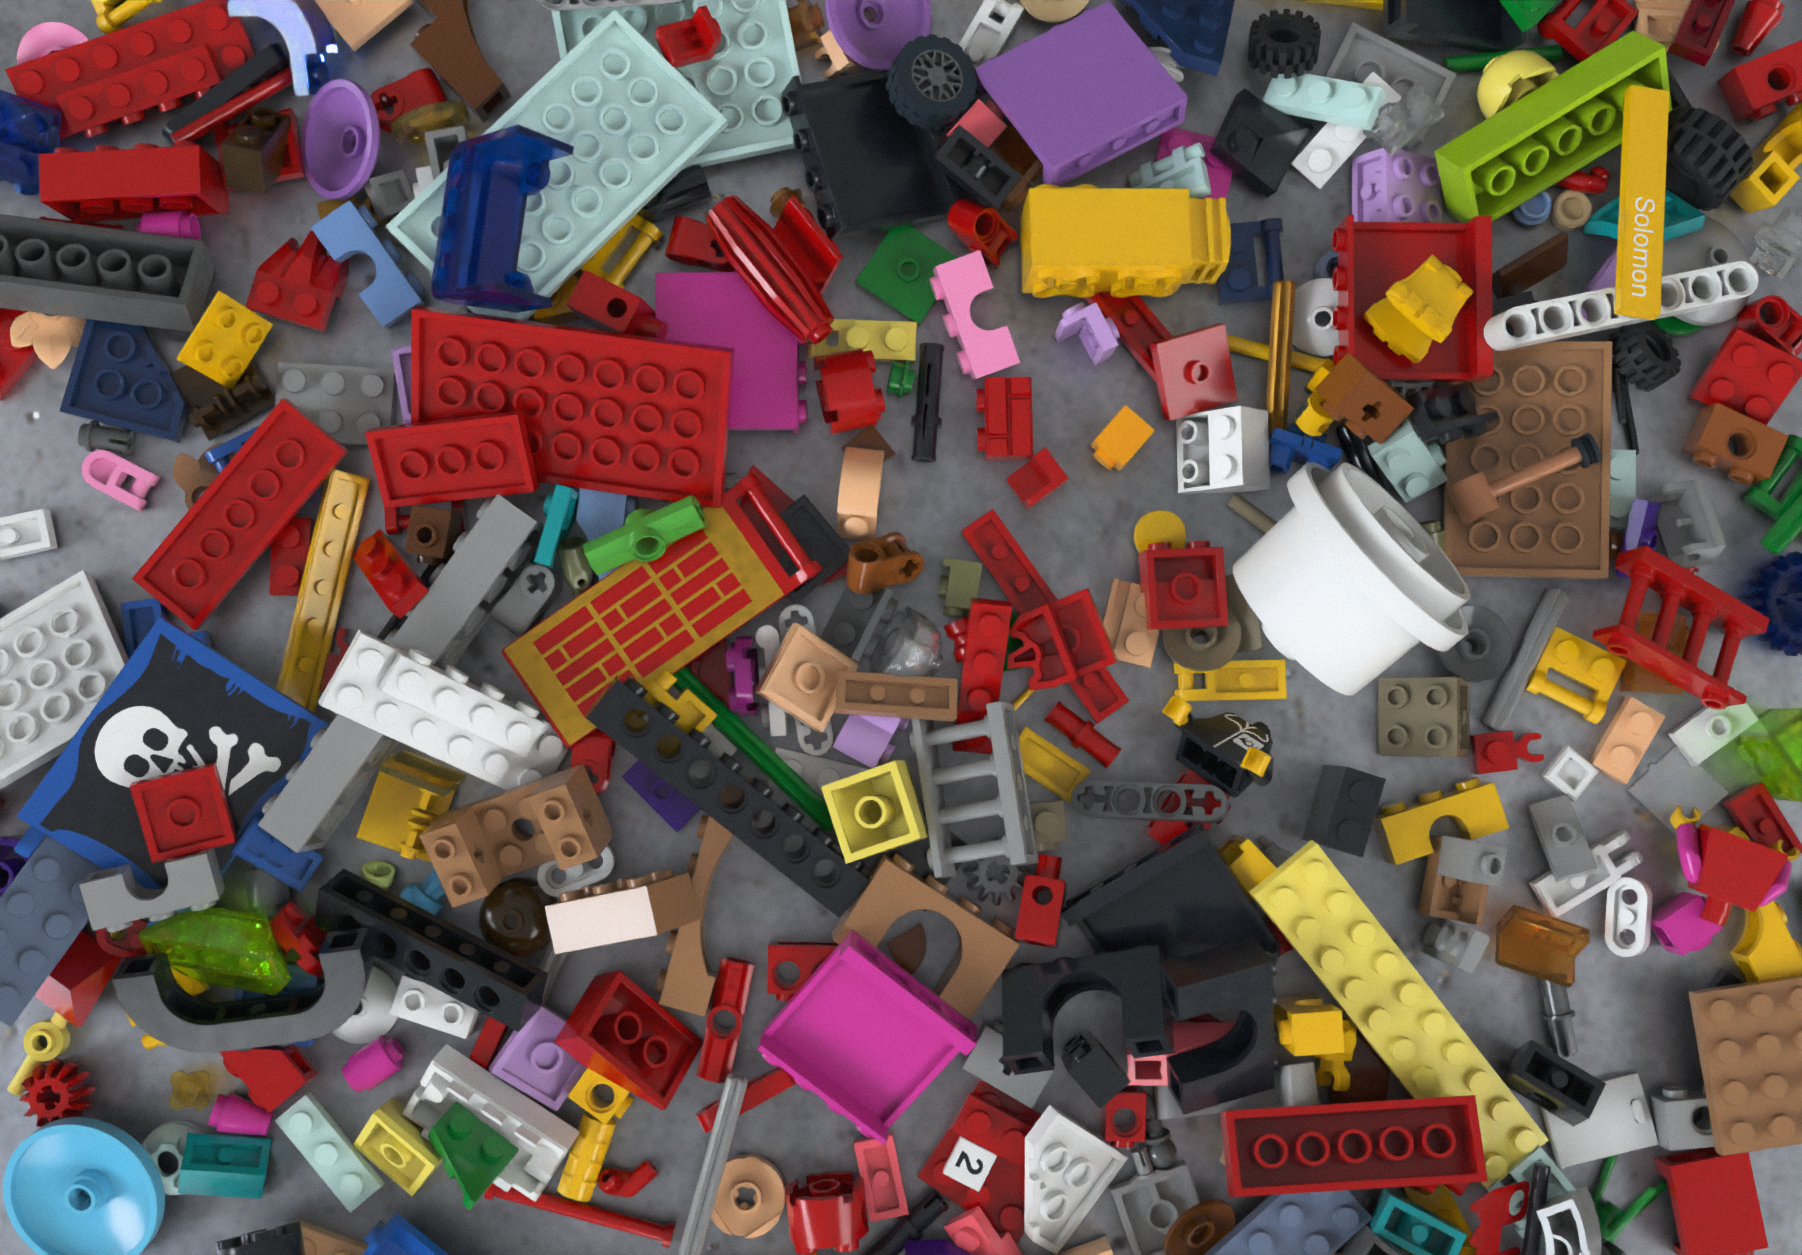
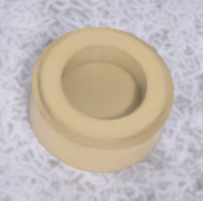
M1564 191L1551 202L1552 208L1549 218L1556 228L1562 231H1574L1589 220L1592 213L1591 202L1582 192Z

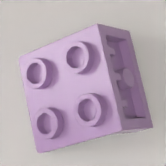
M1388 146L1352 158V215H1354V222L1441 223V181L1436 158Z

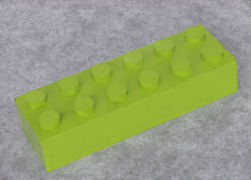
M1633 30L1434 151L1447 214L1460 223H1468L1475 216H1492L1493 222L1621 144L1624 91L1630 85L1669 91V112L1672 111L1665 46Z

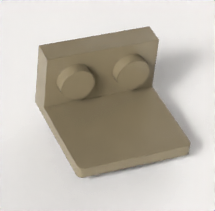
M1460 677L1380 678L1378 680L1379 755L1470 757V682L1464 681Z

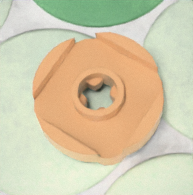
M756 1153L737 1155L727 1159L711 1215L713 1223L726 1234L745 1236V1238H756L770 1231L779 1221L786 1203V1186L780 1171L774 1164ZM743 1186L747 1189L753 1188L756 1192L753 1196L755 1203L751 1206L746 1201L739 1204L736 1200L740 1194L738 1188Z

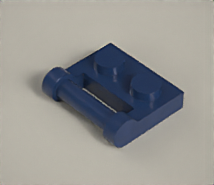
M1268 218L1261 221L1230 224L1231 247L1229 262L1226 270L1221 273L1216 281L1218 305L1272 300L1273 283L1277 280H1284L1279 233L1283 232L1282 219ZM1264 236L1269 285L1258 287L1253 237Z

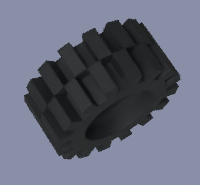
M1277 9L1271 10L1270 17L1265 13L1259 15V21L1255 19L1250 27L1248 62L1251 61L1253 69L1259 68V73L1265 75L1268 71L1271 72V78H1278V74H1284V79H1289L1294 72L1298 77L1304 75V70L1311 71L1314 64L1318 61L1321 38L1320 24L1318 21L1313 23L1314 17L1311 15L1303 18V12L1299 10L1296 11L1295 15L1290 14V9H1283V14H1278Z

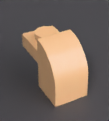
M845 447L839 487L836 532L841 538L863 541L875 539L885 451Z

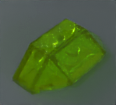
M214 907L200 911H191L190 909L144 928L138 934L148 954L166 952L170 966L182 975L209 985L276 995L291 980L280 943L274 935L271 922L266 915L260 913Z

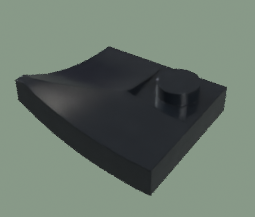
M1245 88L1235 95L1210 152L1267 198L1277 192L1288 168L1314 127L1309 123L1278 111Z

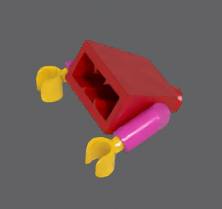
M1678 805L1670 816V823L1676 829L1677 850L1683 876L1688 880V888L1708 895L1699 918L1725 927L1733 905L1754 912L1758 907L1768 905L1787 891L1792 870L1791 862L1800 855V851L1794 847L1785 854L1781 848L1783 843L1781 839L1771 846L1765 847L1711 826L1700 824L1699 828H1697L1695 824L1701 817V811L1697 808L1691 811L1689 819L1682 815L1681 805Z

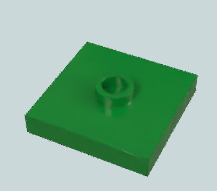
M910 225L890 229L855 280V285L911 322H917V326L920 327L937 301L929 278L934 277V267L958 257Z

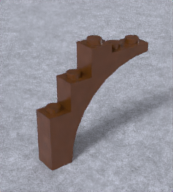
M416 0L435 21L424 25L418 30L414 38L415 40L410 44L418 57L485 122L511 95L501 79L487 64L479 49L470 19L469 0Z

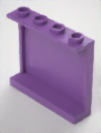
M1110 1L1095 8H1089L1080 16L1064 24L1055 25L1048 32L1030 41H1024L1017 45L1016 48L996 58H990L982 65L976 67V81H978L976 94L981 97L989 93L1043 164V181L1045 184H1053L1060 187L1184 122L1188 96Z

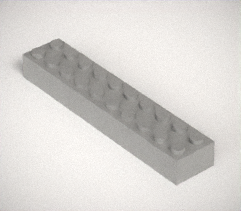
M499 494L494 499L489 498L482 504L476 514L479 520L470 532L464 531L454 543V555L447 564H440L432 573L429 579V583L432 584L429 592L405 614L408 617L399 630L397 628L393 629L385 638V642L406 652H409L410 648L420 650L433 658L431 664L443 670L446 669L447 665L454 666L490 617L497 602L508 592L529 563L531 556L540 543L544 529L543 523ZM334 712L337 716L328 728L323 727L313 737L310 743V747L313 749L304 761L299 760L289 770L286 776V780L289 782L280 794L275 793L266 802L262 809V813L265 815L258 826L296 853L323 848L378 772L382 762L386 761L399 741Z

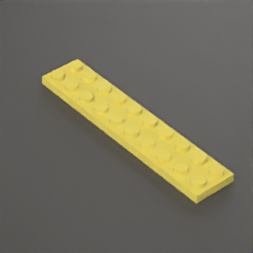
M1310 840L1249 891L1412 1098L1475 1095L1488 1182H1480L1484 1188L1489 1191L1488 1187L1496 1180L1501 1181L1509 1174L1508 1170L1529 1152L1533 1151L1536 1146L1541 1147L1549 1140L1316 842Z

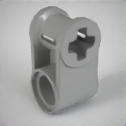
M533 565L526 568L510 590L497 602L490 616L519 638L541 622L546 611L560 595L563 588L561 575L556 570L542 565ZM537 576L545 578L544 583L548 586L545 591L537 590L539 586L535 581Z

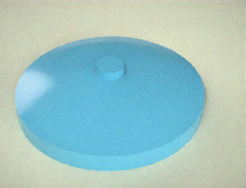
M70 1117L55 1120L40 1127L15 1149L4 1173L3 1197L8 1217L20 1238L38 1255H139L156 1236L163 1220L165 1193L160 1173L154 1161L142 1145L120 1128L101 1120L86 1117Z

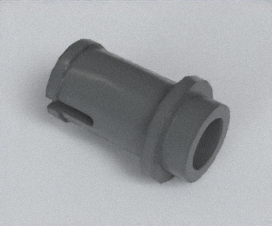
M91 421L89 424L83 423L79 429V446L85 447L88 452H94L96 449L129 456L134 448L133 444L118 442V440L135 441V434L131 430L126 431L103 427L97 421Z

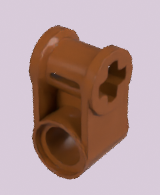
M890 532L882 537L857 542L849 548L846 584L850 590L858 594H872L887 586L907 583L914 580L923 570L924 559L918 552L911 551L907 547L906 539L898 532Z

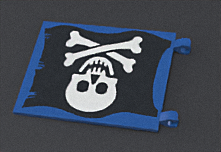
M160 616L16 816L31 826L17 843L14 851L28 858L37 849L44 837L48 835L103 869L130 864L133 876L141 886L148 889L163 888L168 885V875L164 865L166 860L155 863L151 861L130 790L132 782L216 762L237 838H239L251 817H256L260 820L264 817L265 814L262 813V809L266 802L275 793L280 794L289 782L286 780L289 770L299 760L304 761L313 749L310 747L313 737L323 727L328 728L330 723L166 618ZM235 843L214 848L221 875H223L236 857V855L230 852ZM187 907L175 910L174 912L190 920L196 911H191V908ZM173 916L160 921H149L146 929L159 935Z

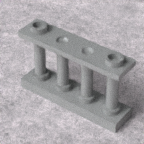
M1003 701L986 704L987 715L984 716V720L934 729L933 720L912 719L913 730L910 731V744L913 751L917 753L930 847L927 850V860L930 869L934 871L935 878L956 877L954 863L1001 855L1010 858L1011 865L1039 863L1014 704ZM986 735L991 739L993 754L990 756V759L940 768L937 745ZM989 775L997 778L1000 794H997L996 799L946 808L943 784ZM999 815L1004 819L1006 834L1003 835L1002 839L952 847L949 823Z

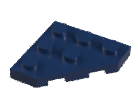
M1119 0L1124 7L1131 5L1139 13L1138 22L1156 41L1163 39L1172 49L1170 56L1179 66L1215 76L1218 75L1235 0Z
M86 319L60 412L180 443L190 407L145 327Z

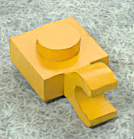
M1342 1017L1345 1053L1314 1055V1057L1321 1058L1320 1066L1316 1072L1317 1085L1330 1086L1333 1075V1090L1347 1091L1349 1089L1350 1074L1344 1065V1061H1352L1353 1050L1357 1042L1356 1026L1350 1019Z

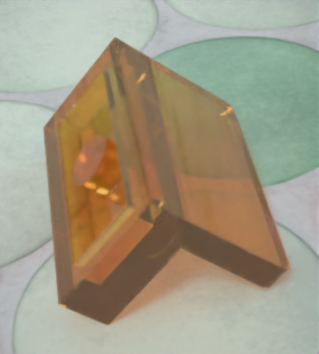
M1513 904L1496 924L1495 962L1498 965L1569 988L1575 982V958L1590 943V929Z

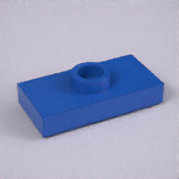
M251 817L230 852L297 891L303 892L324 856L313 850L296 853L258 826L261 821L260 819Z

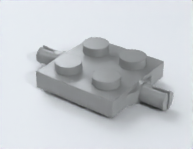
M1140 1146L1139 1149L1144 1161L1143 1163L1137 1148L1131 1150L1138 1174L1130 1180L1110 1186L1109 1188L1132 1254L1165 1255L1164 1241L1169 1229L1183 1212L1200 1202L1185 1161L1172 1164L1165 1169L1153 1168L1147 1146Z

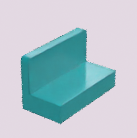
M187 1133L178 1193L260 1199L263 1193L271 1139Z

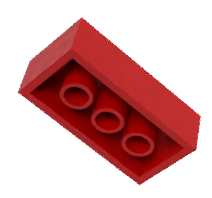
M177 141L173 144L174 147H159L155 144L139 143L134 145V149H119L114 146L100 145L94 147V151L84 152L74 148L62 147L56 148L54 153L39 154L40 202L72 221L77 217L87 218L89 222L141 220L144 213L184 210L187 214L194 213L196 216L229 215V191L223 185L220 163L195 142Z

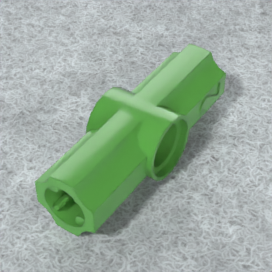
M690 495L657 511L641 508L627 516L624 526L583 544L584 554L596 575L603 574L634 559L642 562H651L657 560L665 553L667 544L707 527L706 516L694 495Z

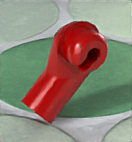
M1596 166L1591 168L1589 174L1577 170L1554 185L1577 192L1598 195L1607 189V182L1611 176L1607 169Z

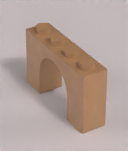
M883 852L868 875L870 882L843 913L832 930L833 941L840 944L853 929L874 947H877L892 923L908 912L932 910L946 916L957 928L958 947L952 962L932 992L971 1021L1020 946L1019 942L1014 938L1015 936L1012 935L1015 929L996 916L993 921H990L979 914L982 908L971 899L962 895L960 900H957L946 893L949 887L938 878L929 874L924 879L913 872L916 866L900 854L895 853L892 858Z

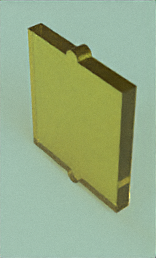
M402 750L395 755H388L387 760L380 764L378 770L442 797L452 790L458 791L459 786L464 783L466 775L406 750Z

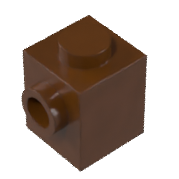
M412 505L404 552L418 554V563L439 566L442 559L450 560L455 553L453 545L460 536L463 514Z

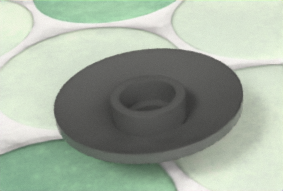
M1479 605L1462 606L1460 610L1467 622L1468 634L1448 651H1438L1439 656L1445 667L1453 675L1462 678L1464 681L1471 683L1490 681L1502 674L1511 660L1512 639L1504 621L1490 609ZM1465 640L1472 645L1471 653L1465 647Z

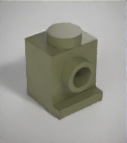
M943 558L942 569L949 570L948 576L941 575L937 597L945 599L943 615L966 618L967 611L969 612L971 597L978 598L983 563Z

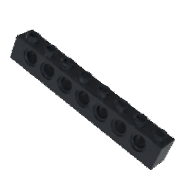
M617 675L588 709L586 719L840 918L870 882L862 871L866 865L861 860L846 864L844 856L832 847L836 841L818 826L814 831L809 829L801 822L805 816L788 802L783 807L771 798L774 791L757 777L750 782L739 773L743 766L726 752L719 757L708 748L712 742L694 727L689 732L677 723L680 716L663 702L655 706L644 697L648 690L630 676L624 681ZM632 709H642L648 714V721L643 727L634 729L625 723L626 714ZM667 734L675 735L680 740L678 749L670 754L662 753L657 749L658 740ZM697 760L708 761L711 764L709 774L700 779L692 777L689 774V768L693 762ZM729 785H737L742 788L740 799L734 803H726L720 799L722 790ZM768 810L773 813V819L768 826L758 828L752 825V818L758 811ZM800 835L803 837V845L799 850L788 852L783 849L784 841L789 836ZM824 859L832 860L834 866L828 875L818 876L814 874V868L819 861Z

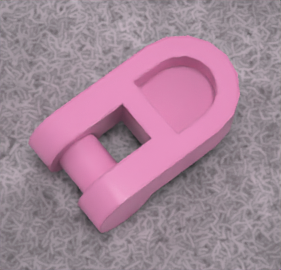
M96 450L88 454L81 467L82 476L90 486L140 511H143L148 502L144 498L150 487H156L161 477L118 454L106 450ZM128 474L136 478L130 491L121 487Z

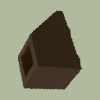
M266 107L252 108L221 143L227 187L263 194L267 193L281 174L291 124L290 115L277 113L273 109Z

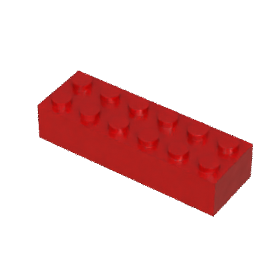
M1475 1095L1230 1110L1220 1113L1229 1197L1488 1182Z

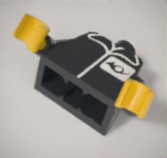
M1174 694L1163 708L1162 713L1173 719L1174 725L1182 732L1175 758L1177 761L1234 799L1253 781L1259 786H1266L1271 782L1274 758L1270 751L1273 741L1267 725L1262 722H1255L1251 725L1230 712L1211 718H1195L1190 713L1193 707L1182 698Z

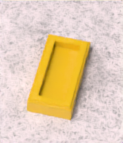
M1025 726L1019 735L1024 773L1070 803L1072 790L1078 783L1085 781L1091 770Z

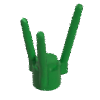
M1618 1155L1606 1158L1591 1197L1598 1215L1601 1236L1611 1244L1617 1240L1626 1226L1667 1188V1184L1664 1181H1661L1655 1187H1648L1624 1211L1609 1200L1604 1205H1601L1600 1201Z

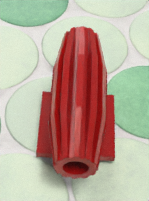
M735 195L726 197L721 202H718L709 211V214L706 215L705 221L726 259L766 310L802 343L806 344L812 341L816 345L826 339L833 331L830 325L833 323L834 317L822 295L843 259L837 244L827 237L815 222L812 213L803 207L795 196L788 199L774 228Z

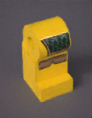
M1329 358L1323 361L1309 379L1305 387L1313 393L1295 415L1296 424L1299 429L1310 436H1321L1333 420H1335L1321 407L1326 400L1315 390L1334 368L1333 361Z

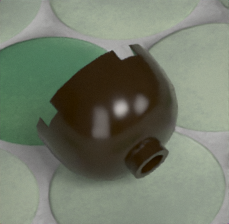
M514 877L499 883L489 896L485 897L479 910V927L484 940L514 956L526 957L542 950L551 940L545 906L557 903V898L546 894L540 888L538 881L531 878Z

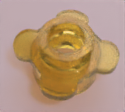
M178 1070L172 1073L169 1079L173 1085L172 1096L169 1098V1105L172 1109L178 1111L183 1107H193L196 1111H201L209 1105L210 1076L207 1072L201 1070L186 1074L184 1071ZM187 1087L192 1088V1094L186 1092Z

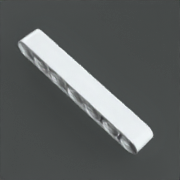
M1737 261L1663 276L1660 316L1656 319L1722 306L1749 296L1757 289L1759 283L1758 273L1751 264L1745 261ZM1614 286L1513 307L1490 318L1486 322L1484 338L1491 348L1505 351L1650 320L1614 314ZM1692 286L1695 288L1696 295L1693 293ZM1581 307L1587 313V320L1581 314ZM1544 314H1545V315L1549 318V320H1550V323H1551V327H1550V328H1548V327L1545 325L1544 318H1543V315H1544ZM1506 321L1512 325L1514 330L1513 336L1507 332Z

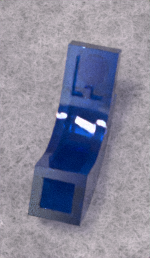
M227 0L229 17H261L272 23L280 31L289 50L295 96L315 95L322 86L330 81V71L326 65L325 54L338 53V48L331 25L322 9L314 0Z

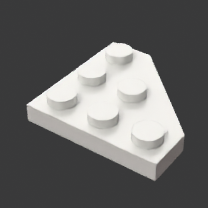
M1051 1105L1047 1107L1025 1137L1024 1232L1033 1242L1057 1255L1122 1168L1128 1157L1118 1148L1111 1146L1110 1143Z

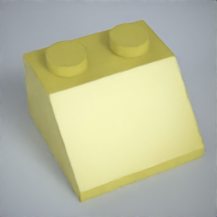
M895 760L821 786L846 864L929 837L927 821L906 760Z

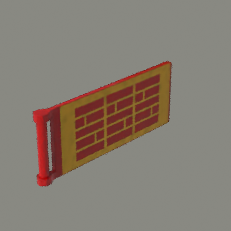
M754 472L741 479L724 493L720 508L708 506L702 508L706 516L707 527L667 544L665 553L657 560L642 562L634 559L621 565L502 649V655L566 747L574 746L598 729V727L586 719V712L617 675L624 681L630 676L644 687L651 678L656 680L665 669L673 675L823 570L817 560L812 561L774 508L760 488L761 481ZM747 495L799 569L794 575L788 576L736 502L738 499Z

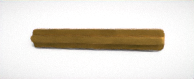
M1277 280L1273 283L1265 409L1268 411L1269 436H1271L1275 427L1287 431L1296 290L1295 281Z

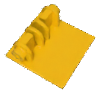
M218 291L176 359L223 386L234 389L273 324L226 294Z
M382 762L356 838L401 852L400 856L407 859L415 860L418 858L431 862L419 836L442 813L450 810L457 787Z

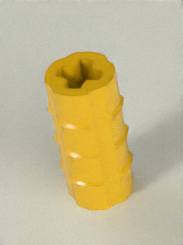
M585 1111L578 1127L580 1133L569 1151L566 1165L562 1170L563 1174L557 1188L560 1194L582 1202H588L591 1199L598 1174L605 1161L608 1147L612 1142L611 1138L617 1124L616 1120L611 1118L605 1125L589 1112Z

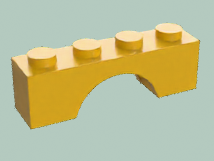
M1726 825L1715 827L1750 841L1748 836L1739 827ZM1773 900L1764 907H1758L1754 912L1743 908L1745 915L1744 931L1739 942L1730 953L1744 982L1802 974V947L1791 937L1785 925L1788 919L1782 907Z

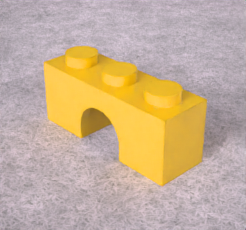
M1802 102L1798 103L1751 154L1753 158L1752 169L1730 193V196L1747 214L1775 206L1800 179L1794 169L1802 163Z
M1472 777L1456 782V790L1442 794L1441 789L1419 794V802L1405 806L1404 801L1382 806L1380 808L1382 814L1375 816L1373 826L1385 861L1398 865L1434 853L1429 839V831L1433 822L1441 816L1446 815L1451 818L1456 826L1459 837L1467 840L1478 839L1508 829L1509 825L1494 782H1480L1479 777Z
M1315 993L1276 995L1277 1007L1273 1008V1019L1278 1031V1038L1275 1040L1294 1056L1345 1053L1342 1010L1332 1004L1323 1005V998Z

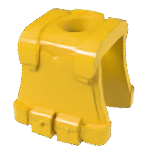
M1432 254L1410 276L1395 282L1385 293L1387 297L1376 304L1374 303L1365 312L1363 317L1374 328L1372 332L1383 343L1385 341L1389 343L1387 346L1399 356L1401 354L1405 355L1413 363H1418L1429 352L1428 349L1432 339L1442 343L1451 333L1455 317L1474 291L1465 282L1461 283L1462 279L1455 270L1445 264L1443 265Z

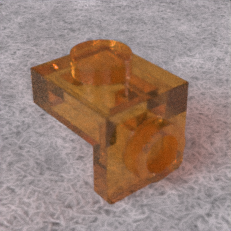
M797 0L798 5L788 8L796 52L822 43L820 28L825 26L824 18L817 3L812 4L809 0Z

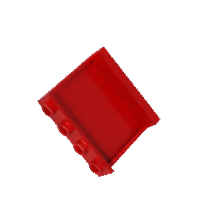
M1347 215L1338 225V228L1334 229L1332 236L1333 251L1338 252V267L1334 268L1332 278L1333 290L1338 291V306H1335L1333 311L1334 330H1339V346L1334 348L1333 367L1349 352L1385 382H1482L1492 376L1493 348L1486 343L1484 338L1485 324L1493 317L1492 216H1475L1468 223L1354 222V215ZM1433 254L1443 265L1445 264L1455 270L1462 279L1461 283L1465 282L1474 292L1459 310L1451 327L1452 331L1442 343L1432 339L1428 349L1429 352L1420 362L1413 363L1405 355L1401 354L1399 356L1387 346L1389 344L1387 341L1383 343L1372 332L1374 328L1363 316L1374 303L1376 304L1387 297L1385 293L1395 282L1410 276Z

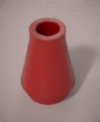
M1779 0L1748 1L1734 39L1729 45L1730 49L1741 56L1750 57L1755 48L1783 20L1782 12L1785 9L1784 5Z

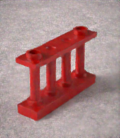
M1648 546L1618 553L1614 568L1628 575L1631 585L1618 625L1594 630L1592 638L1606 645L1609 652L1629 658L1699 698L1701 704L1708 708L1722 710L1727 706L1745 704L1747 696L1728 685L1741 639H1745L1747 636L1766 633L1770 618ZM1648 587L1659 593L1663 599L1650 640L1634 631ZM1679 606L1690 611L1694 617L1682 658L1666 650ZM1709 624L1719 628L1724 635L1712 676L1697 668Z

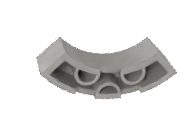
M1587 1186L1551 1198L1536 1211L1545 1236L1546 1255H1601L1599 1219Z

